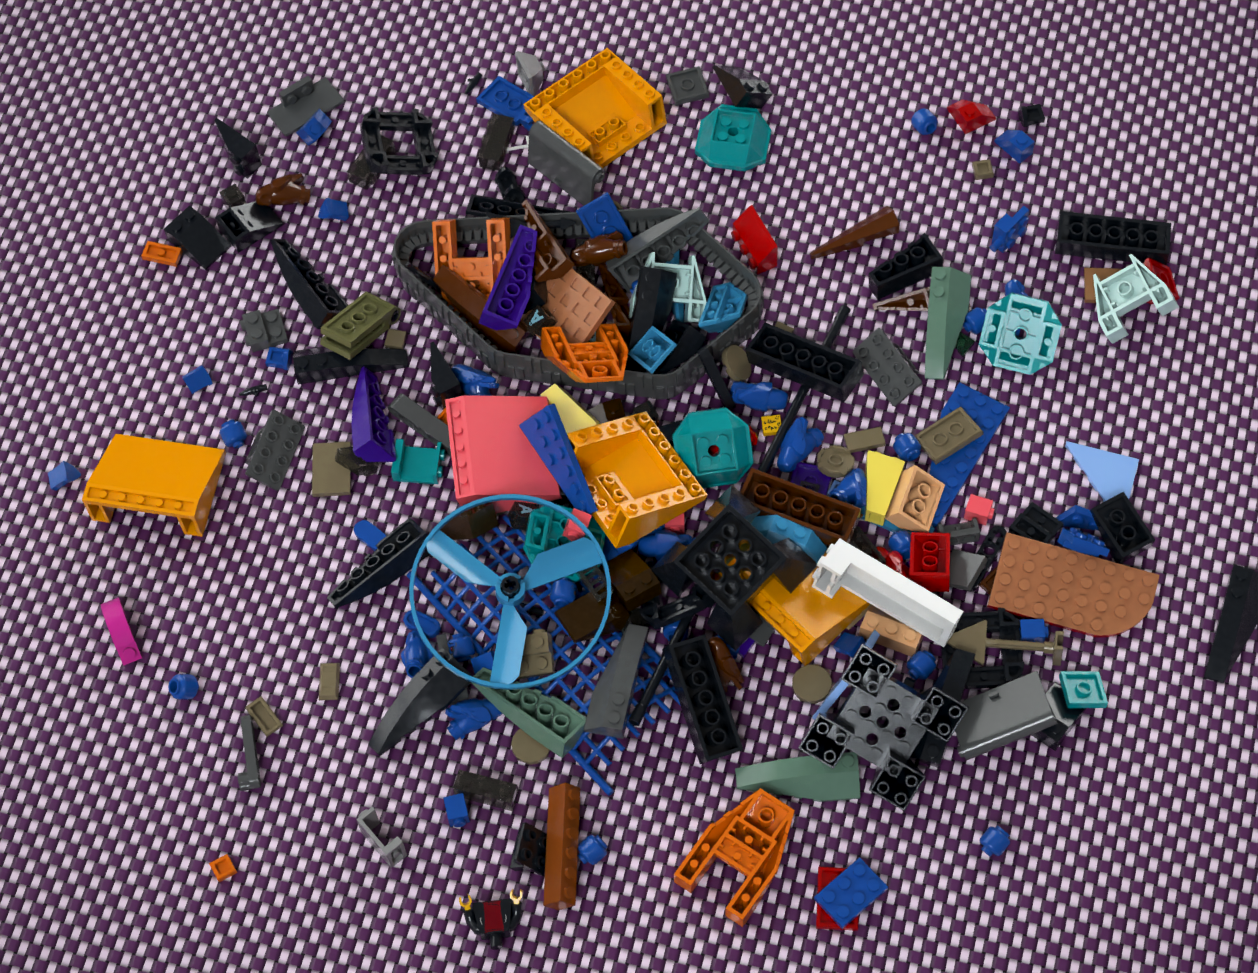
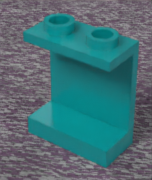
M396 439V461L392 462L391 469L393 481L438 484L439 478L443 476V466H441V463L445 461L446 450L443 449L442 443H437V449L405 446L404 439Z

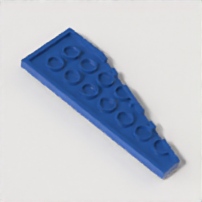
M960 382L942 409L940 419L961 406L980 427L983 435L940 463L935 464L933 461L931 462L929 474L945 484L931 524L934 527L942 522L1010 410L1009 406Z

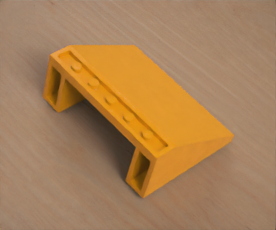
M608 48L523 104L524 109L534 122L542 121L602 168L667 124L662 95Z
M646 411L570 432L567 435L598 509L592 516L615 548L634 543L704 501L708 495Z
M115 434L86 484L82 501L93 521L110 523L115 508L177 517L184 534L203 537L226 451L225 449Z
M734 558L727 565H734L736 563V559ZM818 566L791 594L773 578L749 603L760 616L788 641L792 654L804 666L817 657L870 605V603L843 587H840L832 599L813 588L814 579L812 576L815 570L819 568ZM744 571L741 573L740 578L748 579L751 573ZM719 572L718 575H719V577H720V579H721L722 573Z

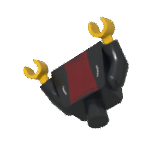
M512 889L509 899L472 903L471 896L468 894L469 901L463 903L461 897H459V903L464 907L463 913L466 924L475 935H480L482 940H490V949L498 950L503 948L502 938L511 937V931L516 930L522 918V902L520 901L523 896L522 889H520L519 897L514 896V889Z

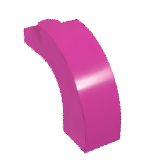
M118 597L101 604L104 619L123 666L142 659L120 598Z

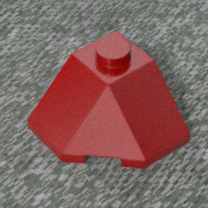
M960 100L947 106V110L965 134L996 120L995 115L985 104Z

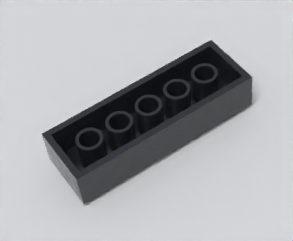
M1060 211L1055 254L1132 262L1129 256L1132 254L1143 264L1145 259L1150 258L1166 265L1170 252L1171 223Z
M768 323L763 324L745 349L750 364L843 402L846 401L864 375L861 360Z
M706 635L684 640L663 648L662 651L699 763L703 764L742 751L743 747Z

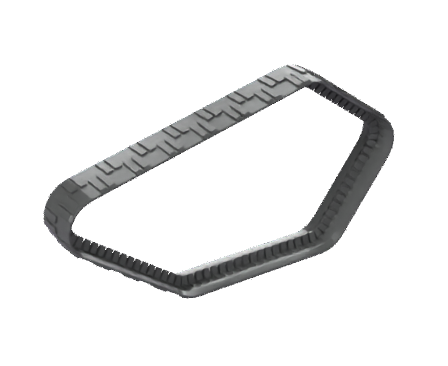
M670 207L618 210L632 236L639 235L669 218L684 213L681 210ZM576 212L539 214L544 222L560 221V218L575 221V225L561 230V228L550 229L556 239L591 238ZM509 215V216H505V217H509V218H512V219H516V220H519V221L526 222V221L524 220V216H525V215ZM453 218L456 219L457 245L487 243L486 220L490 218ZM448 219L413 222L401 229L394 240L392 251L394 269H396V273L405 291L422 304L439 323H442L463 345H466L475 353L480 361L499 375L513 379L544 382L629 396L670 399L685 391L706 373L696 353L695 356L689 358L688 362L683 363L681 368L678 367L671 373L650 374L625 370L623 381L580 383L575 382L547 358L506 353L498 350L495 345L490 346L492 342L489 339L484 341L485 336L482 333L478 335L479 330L476 327L471 329L473 325L470 322L465 323L467 319L464 316L459 318L461 314L457 310L453 312L454 307L452 305L446 306L448 302L445 299L441 300L442 296L439 293L434 295L436 291L433 288L428 289L430 285L426 282L422 283L423 280L419 277L416 278L417 276L405 266L409 262V256L413 251L433 246L432 222ZM702 228L687 243L690 246H694V249L700 252L703 258L706 257L709 263H713V266L719 269L722 275L725 274V277L728 280H732V283L738 286L741 291H744L748 297V307L742 315L743 317H740L736 323L734 322L722 334L717 335L716 339L709 342V345H705L712 355L715 364L722 361V353L725 348L730 345L739 346L758 330L764 308V293L753 271L747 268L743 262H740L725 246L721 245L717 239H714Z

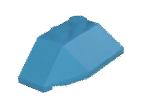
M731 282L713 286L698 323L699 327L708 333H720L727 330L741 317L748 298L747 294L734 287V284Z
M779 515L756 516L751 523L772 544L790 538L816 563L824 556L827 549L813 530Z

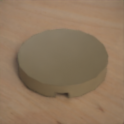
M730 345L725 348L722 353V363L726 365V373L731 379L738 382L748 379L751 374V364L748 362L746 352L737 345Z
M833 445L820 450L817 455L816 465L822 474L828 477L841 478L854 469L855 458L848 449Z
M818 665L803 666L793 676L792 689L795 696L803 702H810V704L822 702L831 691L832 679L830 674Z
M522 729L517 730L512 738V751L520 762L534 765L544 761L549 755L550 750L533 739Z

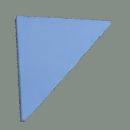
M1066 441V449L1073 455V459L1080 469L1084 471L1095 491L1102 497L1103 502L1122 492L1125 493L1128 499L1130 498L1139 459Z
M874 630L864 645L872 649L880 633ZM840 677L812 718L815 720L819 713H826L849 684L841 680Z

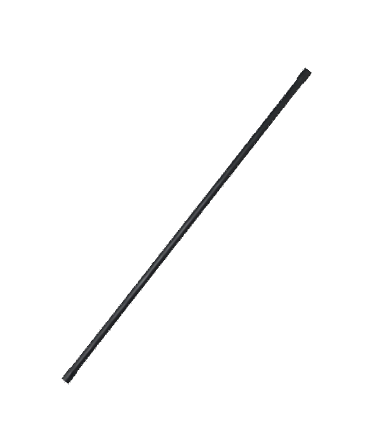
M840 306L834 322L822 343L823 346L831 348L851 311L848 306ZM800 386L758 468L759 471L768 472L787 431L790 429L810 389L809 387ZM720 544L716 552H719L721 550L722 546ZM695 614L680 620L668 645L681 642ZM664 654L628 720L635 726L640 725L647 707L668 668Z

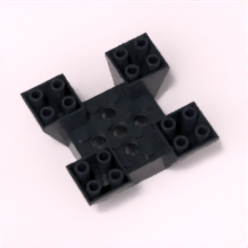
M731 485L705 512L712 522L688 547L676 542L651 570L678 597L694 582L711 598L716 605L707 625L730 647L737 651L763 623L748 605L773 578L791 594L817 567V563L790 538L774 544L765 538L750 524L761 511ZM744 543L750 544V548L747 551H741L740 546ZM715 544L722 546L719 552L711 551ZM735 558L736 563L734 565H726L727 559ZM749 571L751 575L748 579L740 578L742 572ZM715 572L722 573V577L719 580H713L712 576Z
M861 644L841 677V680L853 686L851 692L837 714H818L798 748L832 769L835 768L846 748L877 766L869 791L905 811L926 778L909 758L926 730L948 742L969 707L935 686H932L923 693L917 692L892 677L898 664ZM891 699H896L899 702L895 707H891L887 703ZM862 706H868L871 710L868 713H862L859 709ZM881 716H885L888 718V721L884 724H881L877 721V719ZM897 727H903L906 729L903 734H897L895 732V729ZM871 733L878 736L874 741H870L866 737Z

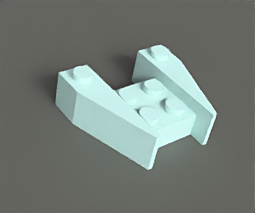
M655 252L649 253L644 266L677 273L672 302L685 303V323H699L707 302L695 255L689 256L688 265L655 263ZM637 285L630 299L629 318H632Z
M1132 254L1129 256L1133 264L1101 281L1096 274L1093 275L1098 322L1112 344L1129 335L1120 316L1152 299L1162 316L1179 308L1167 285Z

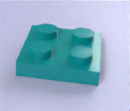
M1099 671L1060 672L1059 679L1067 708L1107 707L1108 701Z

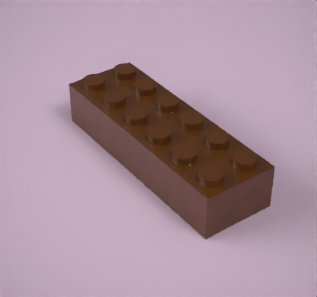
M751 468L740 491L761 511L757 516L779 515L813 530L819 539L827 545H831V543L835 545L839 538L849 543L860 520L861 508Z

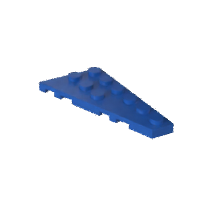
M555 404L547 405L521 423L519 427L573 507L592 515L598 509Z

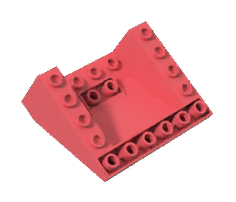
M463 395L445 400L455 494L460 506L484 497L501 494L528 495L547 501L562 499L559 484L519 427L525 420L549 405L547 397ZM501 500L485 504H493L495 514L522 508L519 504L527 507L537 503Z

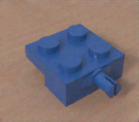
M1023 206L1013 217L1006 213L994 225L992 244L990 245V249L993 252H996L998 249L1003 253L1007 248L1013 247L1019 236H1024L1029 221L1028 208Z
M1063 527L1057 541L1063 547L1097 558L1099 555L1107 557L1110 551L1105 546V542L1099 540V537L1089 533L1085 535L1074 527H1071L1070 530Z

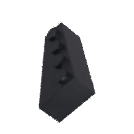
M926 233L920 236L919 240L908 244V248L902 252H897L890 261L886 260L869 273V288L877 300L931 277L932 267H943V257Z

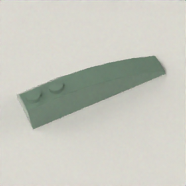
M932 267L927 319L925 379L944 380L953 350L957 345V339L969 311L972 276L952 267Z
M483 667L473 677L490 682L492 671ZM516 681L511 684H519L520 682ZM472 683L516 726L561 758L576 745L584 731L586 717L554 696H551V698L541 694L542 691L537 689H494Z
M854 752L843 753L834 769L812 756L781 759L735 768L736 786L740 790L756 792L761 788L766 792L774 793V795H788L798 799L807 798L817 802L860 799L858 757Z

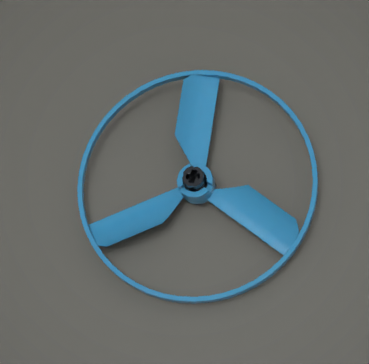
M501 494L488 496L465 504L451 512L432 529L424 540L415 558L410 577L411 612L417 631L428 650L442 665L454 674L472 683L494 689L511 690L535 687L548 683L569 672L589 654L603 632L610 609L611 579L605 555L593 534L578 518L564 508L547 500L528 495ZM501 500H519L537 503L563 514L573 521L589 539L583 537L537 554L522 580L515 573H506L498 576L440 529L457 515L475 506ZM426 547L429 554L465 582L495 587L496 598L503 605L490 682L469 676L449 664L437 653L423 633L415 611L414 582L418 564ZM602 563L607 582V601L600 627L588 647L572 663L548 677L532 682L511 684L520 674L527 626L515 608L524 600L525 591Z

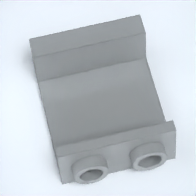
M373 806L359 814L356 820L361 833L391 868L407 856L404 844L398 836L384 846L371 831L380 824Z

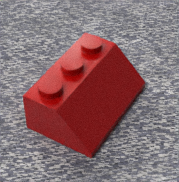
M751 205L735 220L731 235L735 242L738 241L742 255L747 256L750 268L754 269L758 275L777 267L778 246L753 205Z
M911 532L909 577L930 592H949L950 533Z

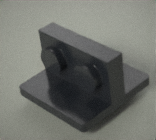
M527 822L522 823L521 829L518 830L510 869L514 871L531 870L538 875H544L547 834Z

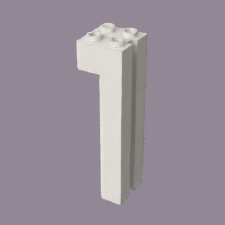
M839 538L835 545L831 543L826 551V557L822 556L817 563L819 568L815 570L812 576L814 579L813 588L832 599L840 587H843L930 640L945 647L964 611Z

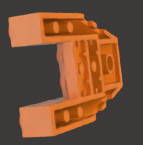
M491 218L486 220L488 257L458 258L456 219L433 221L435 275L444 264L489 297L510 249V218ZM441 292L443 299H445L448 302L447 306L452 305L454 307L453 312L456 311V307L447 298V296L443 292Z
M615 323L600 324L596 330V342L568 344L560 326L542 327L541 350L544 356L575 382L623 381L628 347Z
M760 788L743 800L736 808L728 811L722 818L707 827L674 873V882L692 893L718 857L747 876L742 886L725 908V916L743 927L755 911L778 872L795 810Z

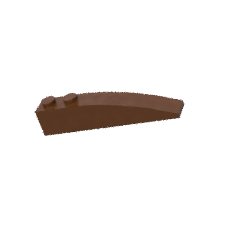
M444 264L433 278V281L461 315L467 319V322L473 325L472 328L476 327L479 330L478 335L482 333L485 336L484 341L489 339L492 342L491 346L495 345L498 350L503 352L517 353L532 331L522 322H519L517 328L494 330L479 324L488 297Z

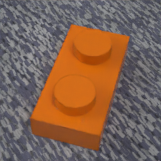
M147 241L141 256L143 260L177 267L183 251L179 247Z

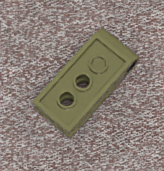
M366 291L321 327V334L325 336L320 339V345L351 360L388 330L390 324L393 325L398 321L401 309Z

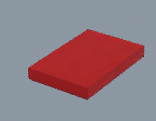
M818 867L817 894L847 868ZM817 903L816 929L858 931V916L841 929Z

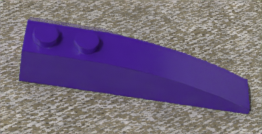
M520 224L482 311L479 324L494 330L518 327L531 293L537 240L536 230Z
M363 366L357 381L352 407L353 452L357 457H361L366 462L396 461L394 434L391 429H388L389 417L385 416L383 412L386 407L379 397L382 393L377 376Z

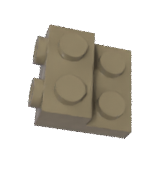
M544 629L533 630V634L526 635L520 674L517 679L555 673L552 635L545 632Z

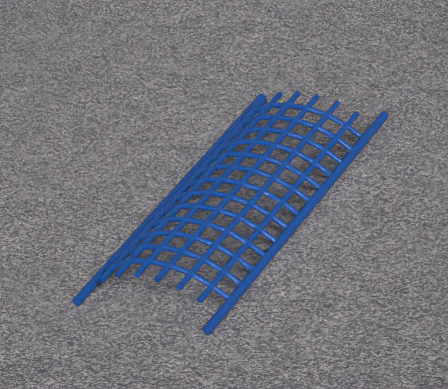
M519 508L510 511L523 524L522 526L517 527L505 515L503 520L512 530L503 533L498 527L493 528L498 537L489 543L481 535L476 537L483 547L474 554L462 543L459 545L475 558L488 550L496 558L487 566L489 569L494 568L499 563L508 573L517 574L518 571L526 566L530 568L531 563L529 559L520 551L523 549L524 543L515 546L507 538L517 533L525 541V534L522 530L527 529L529 519L524 514H521ZM503 540L511 549L500 556L491 546ZM513 553L523 561L522 564L514 569L504 560ZM410 571V572L406 575V576L409 578V580H410L411 572H412V571ZM432 571L431 575L441 585L434 595L415 576L414 585L458 633H464V636L472 637L474 648L478 655L487 653L493 644L497 643L498 632L494 636L486 627V624L494 616L501 620L499 611L503 608V605L499 604L495 608L486 599L495 590V587L491 586L482 594L474 584L467 583L461 579L466 586L456 595L448 585L457 575L453 572L444 582L435 571ZM585 578L580 580L579 584L586 591L580 593L577 590L575 600L596 590ZM551 583L545 584L548 590L539 596L532 589L528 590L527 592L533 600L523 608L520 604L515 606L519 611L518 614L520 616L523 615L531 624L527 628L526 635L534 629H542L539 624L550 616L559 625L550 633L552 638L562 630L569 636L554 614L560 608L555 606L550 609L542 601L544 597L551 593ZM469 589L479 598L470 609L461 600ZM444 590L454 599L447 608L438 600ZM482 602L491 611L483 622L473 613ZM457 603L466 612L460 621L450 613ZM538 603L546 613L535 621L526 611ZM469 616L478 625L472 635L462 626ZM626 622L623 628L624 631L620 633L614 632L612 633L613 636L605 640L601 636L599 637V644L594 646L581 661L583 662L589 657L597 666L589 675L586 676L576 665L569 672L554 679L546 690L541 685L535 686V688L542 691L541 694L551 698L549 693L559 684L567 693L561 701L566 703L572 698L580 707L577 712L580 714L585 712L587 714L591 698L584 704L575 693L585 684L594 691L596 686L590 679L600 671L604 672L610 660L608 659L602 664L593 653L604 647L613 655L614 650L608 643L616 639L620 642L629 624ZM481 630L491 639L485 648L475 640ZM552 640L553 649L556 651L553 655L554 661L561 656L569 665L573 661L564 652L574 644L582 651L587 647L581 641L574 643L571 640L560 648ZM645 642L644 652L650 658L646 660L642 658L640 668L644 667L652 676L654 670L648 664L655 662L658 665L661 657ZM667 668L664 676L667 675L672 680L669 669ZM574 670L582 678V681L571 690L562 679ZM539 676L527 678L528 682L536 681ZM638 676L636 681L638 685L635 686L634 693L641 688L645 690L651 677L643 681ZM661 679L659 684L665 691L658 695L654 693L648 707L656 702L666 714H669L671 710L662 702L661 698L670 694L679 705L680 702L677 694L674 692L676 691L675 687L670 688ZM633 697L632 704L636 706L638 702ZM646 711L644 717L654 725L656 721ZM627 721L626 727L638 738L641 734ZM583 732L576 745L568 753L599 787L610 796L614 790L589 763L598 755L607 766L612 764L601 751L609 740L621 752L625 750V747L616 737L606 736L596 746L588 737L590 733ZM583 740L593 750L587 759L576 750Z

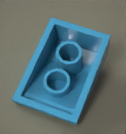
M652 325L628 355L652 374L677 344Z

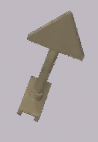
M984 620L953 633L947 644L955 649L974 653V661L980 665H984L985 648L990 647L1040 651L1052 654V664L1061 666L1064 631H1056L1054 641H1045L1044 643L989 639L986 637L987 620Z

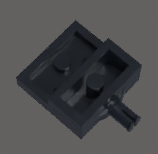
M1031 502L1025 511L1020 513L1011 524L1008 533L1049 544L1061 530L1063 523Z

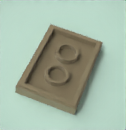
M960 406L916 434L915 437L921 444L923 451L935 464H938L982 436L983 431Z
M351 442L314 443L312 496L351 495Z

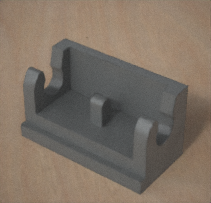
M972 518L971 522L946 526L939 523L936 526L937 533H950V546L977 542L980 538V529L976 518Z

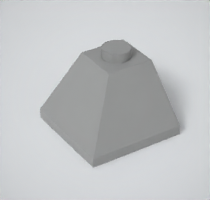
M517 51L515 52L517 73L526 91L536 96L544 79V65L542 61H538L536 55Z

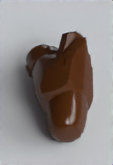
M301 173L285 175L274 179L272 183L257 190L255 195L256 203L266 206L271 204L283 206L296 203L304 205V203H309L310 189H306V186H299L304 179Z
M618 231L611 234L598 235L586 240L585 244L575 248L571 252V259L577 267L589 264L599 266L614 258H621L627 255V243L623 241L624 238Z
M711 637L708 640V644L724 692H728L730 681L738 690L742 689L741 684L744 682V679L726 643L720 637Z

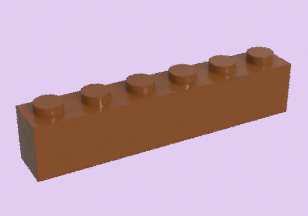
M566 782L549 788L543 906L558 911L576 905L580 788Z

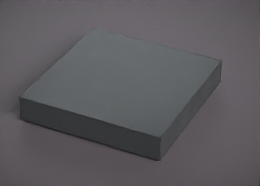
M699 66L666 74V81L675 106L709 98V92Z
M953 549L950 554L949 587L970 591L988 561L986 556Z

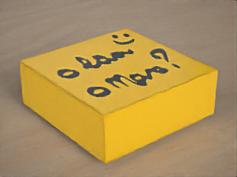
M780 415L761 417L763 436L776 435L781 425Z

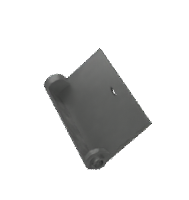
M539 120L532 125L529 131L527 163L583 206L593 201L594 185L604 179L605 169Z
M1038 671L961 701L969 709L955 730L960 745L957 747L961 758L965 757L966 760H969L1058 724L1048 702Z

